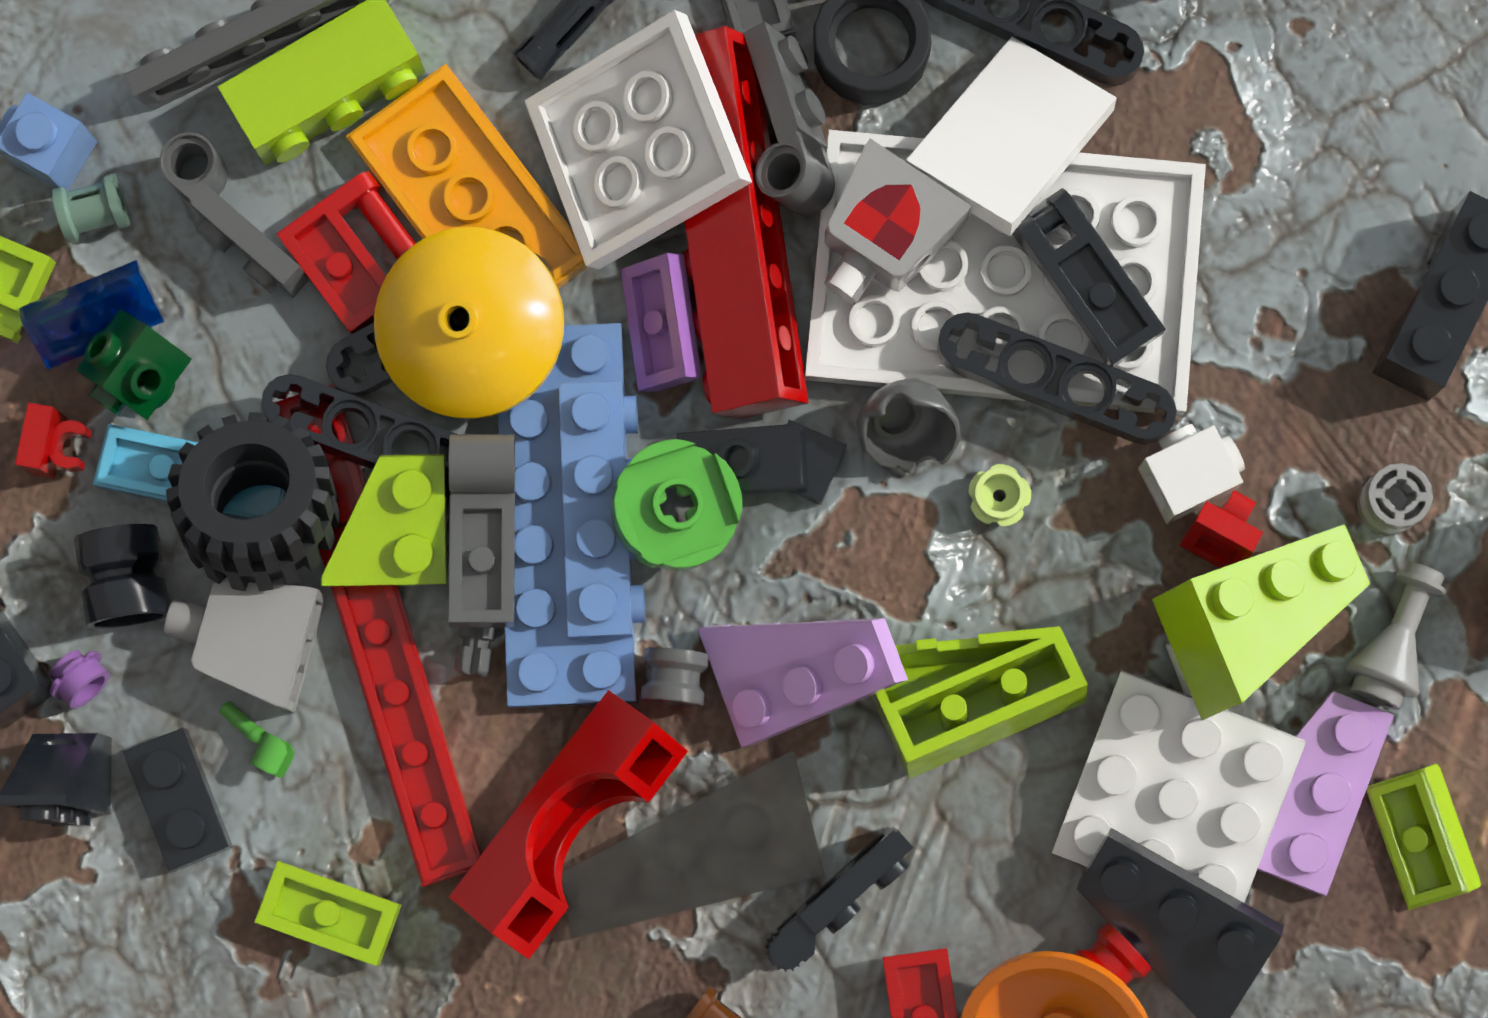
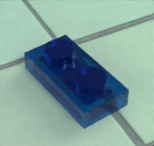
M137 260L19 308L21 322L47 370L84 355L91 339L107 328L120 309L149 327L164 322L162 309Z

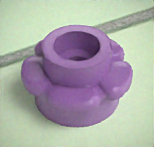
M74 650L62 657L50 672V677L54 680L49 690L50 695L58 700L63 699L71 709H77L91 701L105 687L110 678V673L99 663L102 659L101 654L97 651H91L84 656L79 650Z

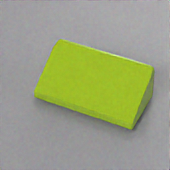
M1438 764L1367 787L1366 791L1408 910L1462 895L1481 886L1478 872Z

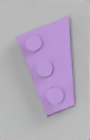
M885 618L828 620L805 623H759L731 626L710 625L697 628L706 653L709 655L708 659L741 748L765 741L908 680Z
M1335 691L1327 695L1294 735L1304 739L1306 744L1259 863L1258 871L1320 896H1327L1393 720V714Z

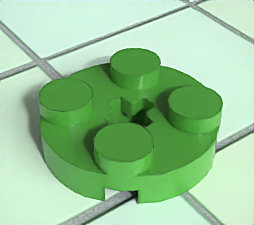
M673 439L652 444L637 453L615 480L611 500V514L615 530L625 547L635 554L638 561L647 567H659L670 571H683L699 567L720 554L735 533L736 525L740 520L742 512V494L738 480L726 461L715 453L712 455L704 448L694 446L696 443ZM675 488L679 497L690 496L692 499L693 507L685 512V522H676L672 515H663L660 505L666 501L665 491L667 489Z

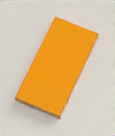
M447 64L441 66L345 136L421 239L443 230L460 227H479L506 234L547 260L552 267L558 289L588 268L585 265L572 228Z

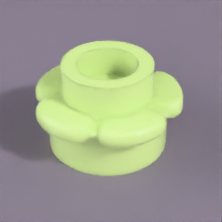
M996 464L991 466L986 472H978L971 480L968 493L973 499L971 510L975 517L985 524L997 522L1002 527L1013 525L1023 517V508L1028 506L1031 501V489L1027 480L1021 478L1015 468L1005 464ZM997 490L1005 493V499L1001 502L996 501L993 497V493Z

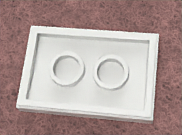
M1012 36L906 159V162L970 204V213L1006 235L1011 236L1114 111L1117 97Z

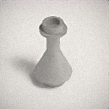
M1414 562L1407 564L1405 572L1398 571L1395 578L1406 585L1391 624L1346 664L1347 672L1355 678L1350 689L1353 694L1379 706L1399 710L1404 697L1415 698L1420 694L1415 632L1430 595L1443 597L1446 593V589L1441 586L1445 578L1442 573Z

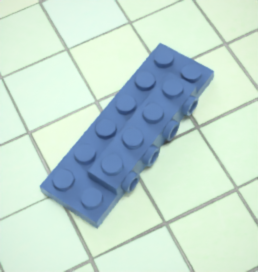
M622 324L564 326V336L557 361L545 382L527 400L506 412L498 414L499 434H515L514 628H505L507 704L509 708L597 705L608 690L626 703H637L634 623H646L644 584L633 585L632 560L638 559L620 540L611 514V500L615 480L632 460V458L628 459L627 434H638L637 396H625Z

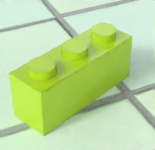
M366 0L217 87L253 148L266 166L274 160L278 163H283L296 158L309 147L310 139L329 128L332 131H340L351 126L363 116V109L383 97L386 100L400 97L414 87L418 82L417 77L426 73L418 52L387 1Z

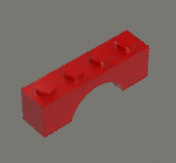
M608 690L449 895V898L490 933L529 960L569 908L562 887V871L567 852L580 830L593 817L613 805L631 801L649 803L687 754L688 750L655 722Z

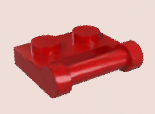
M369 171L358 174L276 233L350 334L374 323L377 297L386 275L343 219V216L351 210L359 208L397 260L410 247L416 244L379 195L381 186Z

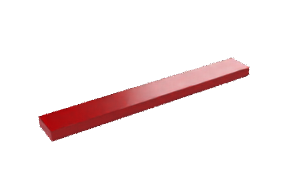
M334 384L327 385L329 387L339 390L337 387H335ZM300 394L274 402L280 406L279 416L290 420L295 412H301L314 417L313 426L310 431L321 433L323 415L330 403L320 400L318 413H315L300 406ZM346 412L341 413L332 422L333 434L343 443L355 444ZM324 452L339 499L337 505L341 514L339 527L332 528L336 540L330 551L319 549L324 567L326 568L367 480L361 465ZM399 585L330 586L421 886L427 887L464 875L480 857L481 850Z

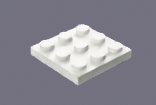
M671 11L524 100L587 267L595 269L605 267L752 183L688 16L679 11Z
M1121 670L1052 853L1087 867L1109 829L1113 828L1244 903L1306 741L1228 710L1202 720L1193 697Z

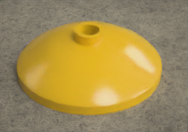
M479 227L452 228L420 240L410 247L392 266L377 297L374 313V335L377 350L385 370L397 387L411 400L432 412L444 416L463 419L495 416L518 406L535 393L545 382L561 350L564 336V310L558 287L550 271L540 258L524 244L506 234ZM465 308L469 313V324L464 330L456 332L450 325V316L456 309Z

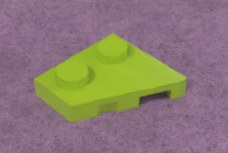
M445 454L380 455L324 570L322 586L447 584Z

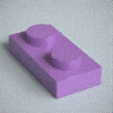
M665 253L620 269L638 391L658 392L702 378L684 255Z

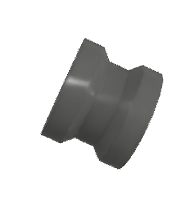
M646 648L644 661L650 668L649 680L641 686L640 700L665 705L703 707L705 693L699 687L700 674L708 668L709 655L703 652L684 649Z

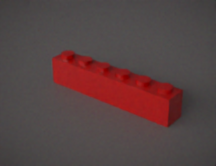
M722 26L696 34L695 37L752 183L685 220L688 248L685 252V266L689 277L694 283L697 309L694 313V328L703 345L706 371L703 374L702 383L705 396L711 404L713 414L745 419L808 404L809 401L779 202L764 194L759 189L755 179L757 162L764 151L770 147L763 94L744 34L727 26Z

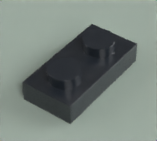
M182 727L123 752L169 872H176L233 848L188 729Z

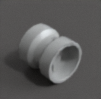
M1404 463L1388 465L1368 479L1360 489L1357 498L1358 514L1363 523L1375 533L1386 536L1400 534L1421 521L1429 512L1433 500L1432 486L1426 475L1415 466ZM1399 488L1405 492L1407 497H1405V495L1403 494V492L1399 490Z

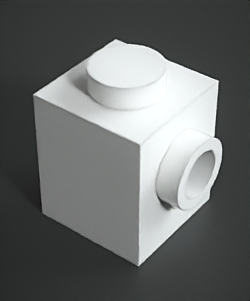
M1190 424L1160 439L1158 442L1162 450L1145 458L1138 468L1165 523L1169 524L1202 508L1206 501L1212 503L1231 494L1233 490L1236 491L1243 483L1239 473L1245 470V465L1237 446L1229 436L1221 439L1214 425L1197 433L1193 424Z

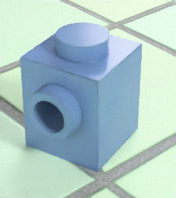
M27 92L18 106H11L0 121V153L13 166L53 188L62 186L69 191L98 142L81 121Z

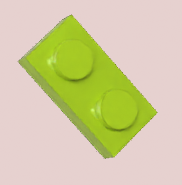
M277 861L255 923L368 964L380 966L402 904L282 861Z

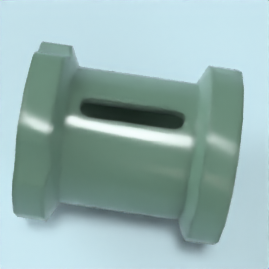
M115 173L106 175L101 183L67 191L62 186L52 189V200L56 217L63 236L68 243L79 241L81 233L115 224L119 229L131 225L128 205L120 181Z

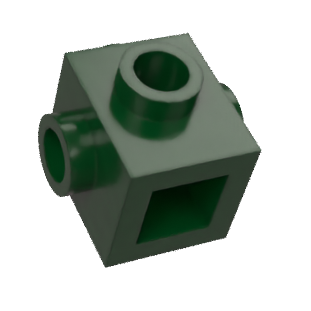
M120 309L107 328L96 334L88 343L84 352V359L75 371L95 385L88 395L115 415L120 417L124 410L128 408L148 421L153 412L169 400L174 392L175 382L192 358L147 324Z

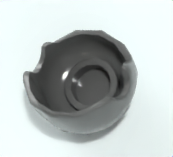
M918 379L894 381L871 393L861 406L856 420L862 450L877 465L895 469L900 468L908 474L913 473L916 466L926 460L932 459L941 465L945 464L961 441L959 419L950 403L934 385Z

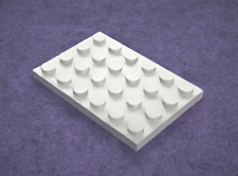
M829 130L827 156L835 178V190L828 205L821 210L805 372L806 381L882 388L894 381L918 379L934 385L941 393L1026 401L954 373L945 367L940 360L937 344L941 328L948 319L956 314L965 312L979 314L1106 364L1034 260L1022 249L1013 234L1011 236L1006 235L972 213H969L968 221L964 227L899 292L891 290L873 278L856 304H851L833 293L825 285L824 281L842 256L824 243L825 230L864 146L871 138L906 162V159L924 138ZM1078 153L1030 211L1029 215L1032 216L1046 207L1045 199L1061 188L1065 189L1072 196L1166 328L1160 337L1116 365L1115 368L1156 383L1168 390L1175 401L1176 415L1183 416L1187 409L1206 164ZM1062 227L1046 236L1055 250L1072 239ZM967 328L961 337L954 335L949 337L948 340L957 344L955 355L960 358L967 359L971 351H978L991 356L985 369L996 373L1000 353L1008 343L996 338V344L992 351L976 343L977 332ZM1018 351L1008 360L1009 373L1013 379L1020 383H1034L1044 374L1043 361L1033 351ZM1078 374L1068 383L1069 396L1079 406L1092 407L1103 399V385L1092 374ZM1116 384L1115 398L1108 409L1118 410L1119 407H1122L1129 411L1155 413L1156 402L1152 399L1145 398L1140 406H1133L1121 401L1128 389Z

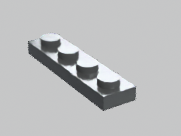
M257 0L251 5V12L230 22L220 20L207 24L195 33L196 39L176 49L162 48L147 54L140 60V67L124 74L133 97L156 110L311 33L366 0Z

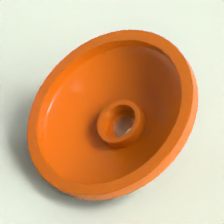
M1037 951L1012 957L991 969L972 991L965 1004L961 1018H1148L1140 1001L1126 984L1101 965L1086 958L1064 952Z

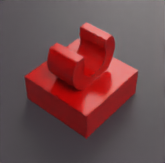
M28 402L15 465L30 475L55 479L58 466L68 472L83 471L85 462L75 457H66L63 453V445L68 438L73 436L91 438L92 431L78 421L68 420L65 415L52 406Z
M1235 490L1232 491L1222 508L1206 501L1190 524L1179 546L1219 568L1248 559L1263 534V531L1246 523L1256 502Z

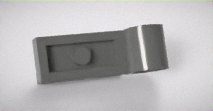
M764 21L744 32V36L778 143L766 149L759 158L755 170V179L759 189L764 194L799 215L809 216L823 210L832 199L835 190V178L825 150L828 146L820 125L825 122L826 117L819 99L808 88L803 72L808 69V60L801 45L793 36H784ZM800 172L797 181L791 186L793 178Z
M193 132L180 133L170 138L161 150L160 168L177 193L203 219L196 227L198 231L223 253L233 245L248 258L249 261L243 266V270L266 291L272 293L279 285L294 298L310 279L299 264L219 196L227 183L228 173L223 159L210 141L204 136ZM195 156L208 158L207 168L201 176L192 180L180 178L181 168L188 159Z
M450 434L449 627L514 628L515 434Z

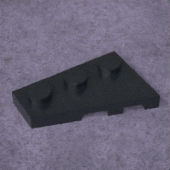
M1113 828L1109 829L1079 879L1077 890L1110 925L1132 944L1149 963L1155 974L1197 1018H1231L1283 935L1284 925Z

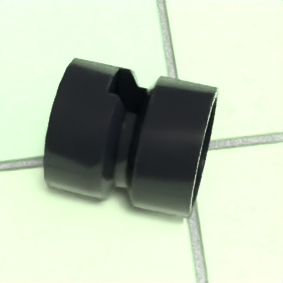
M116 525L76 535L74 543L78 571L90 579V584L82 591L86 627L96 629L126 627L149 623L167 617L169 600L166 580L155 575L154 569L163 561L159 531L156 525Z

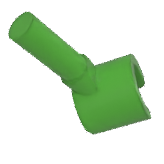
M231 701L224 703L219 713L248 740L258 744L249 763L271 775L283 778L294 758L293 746L266 732L261 726H257Z

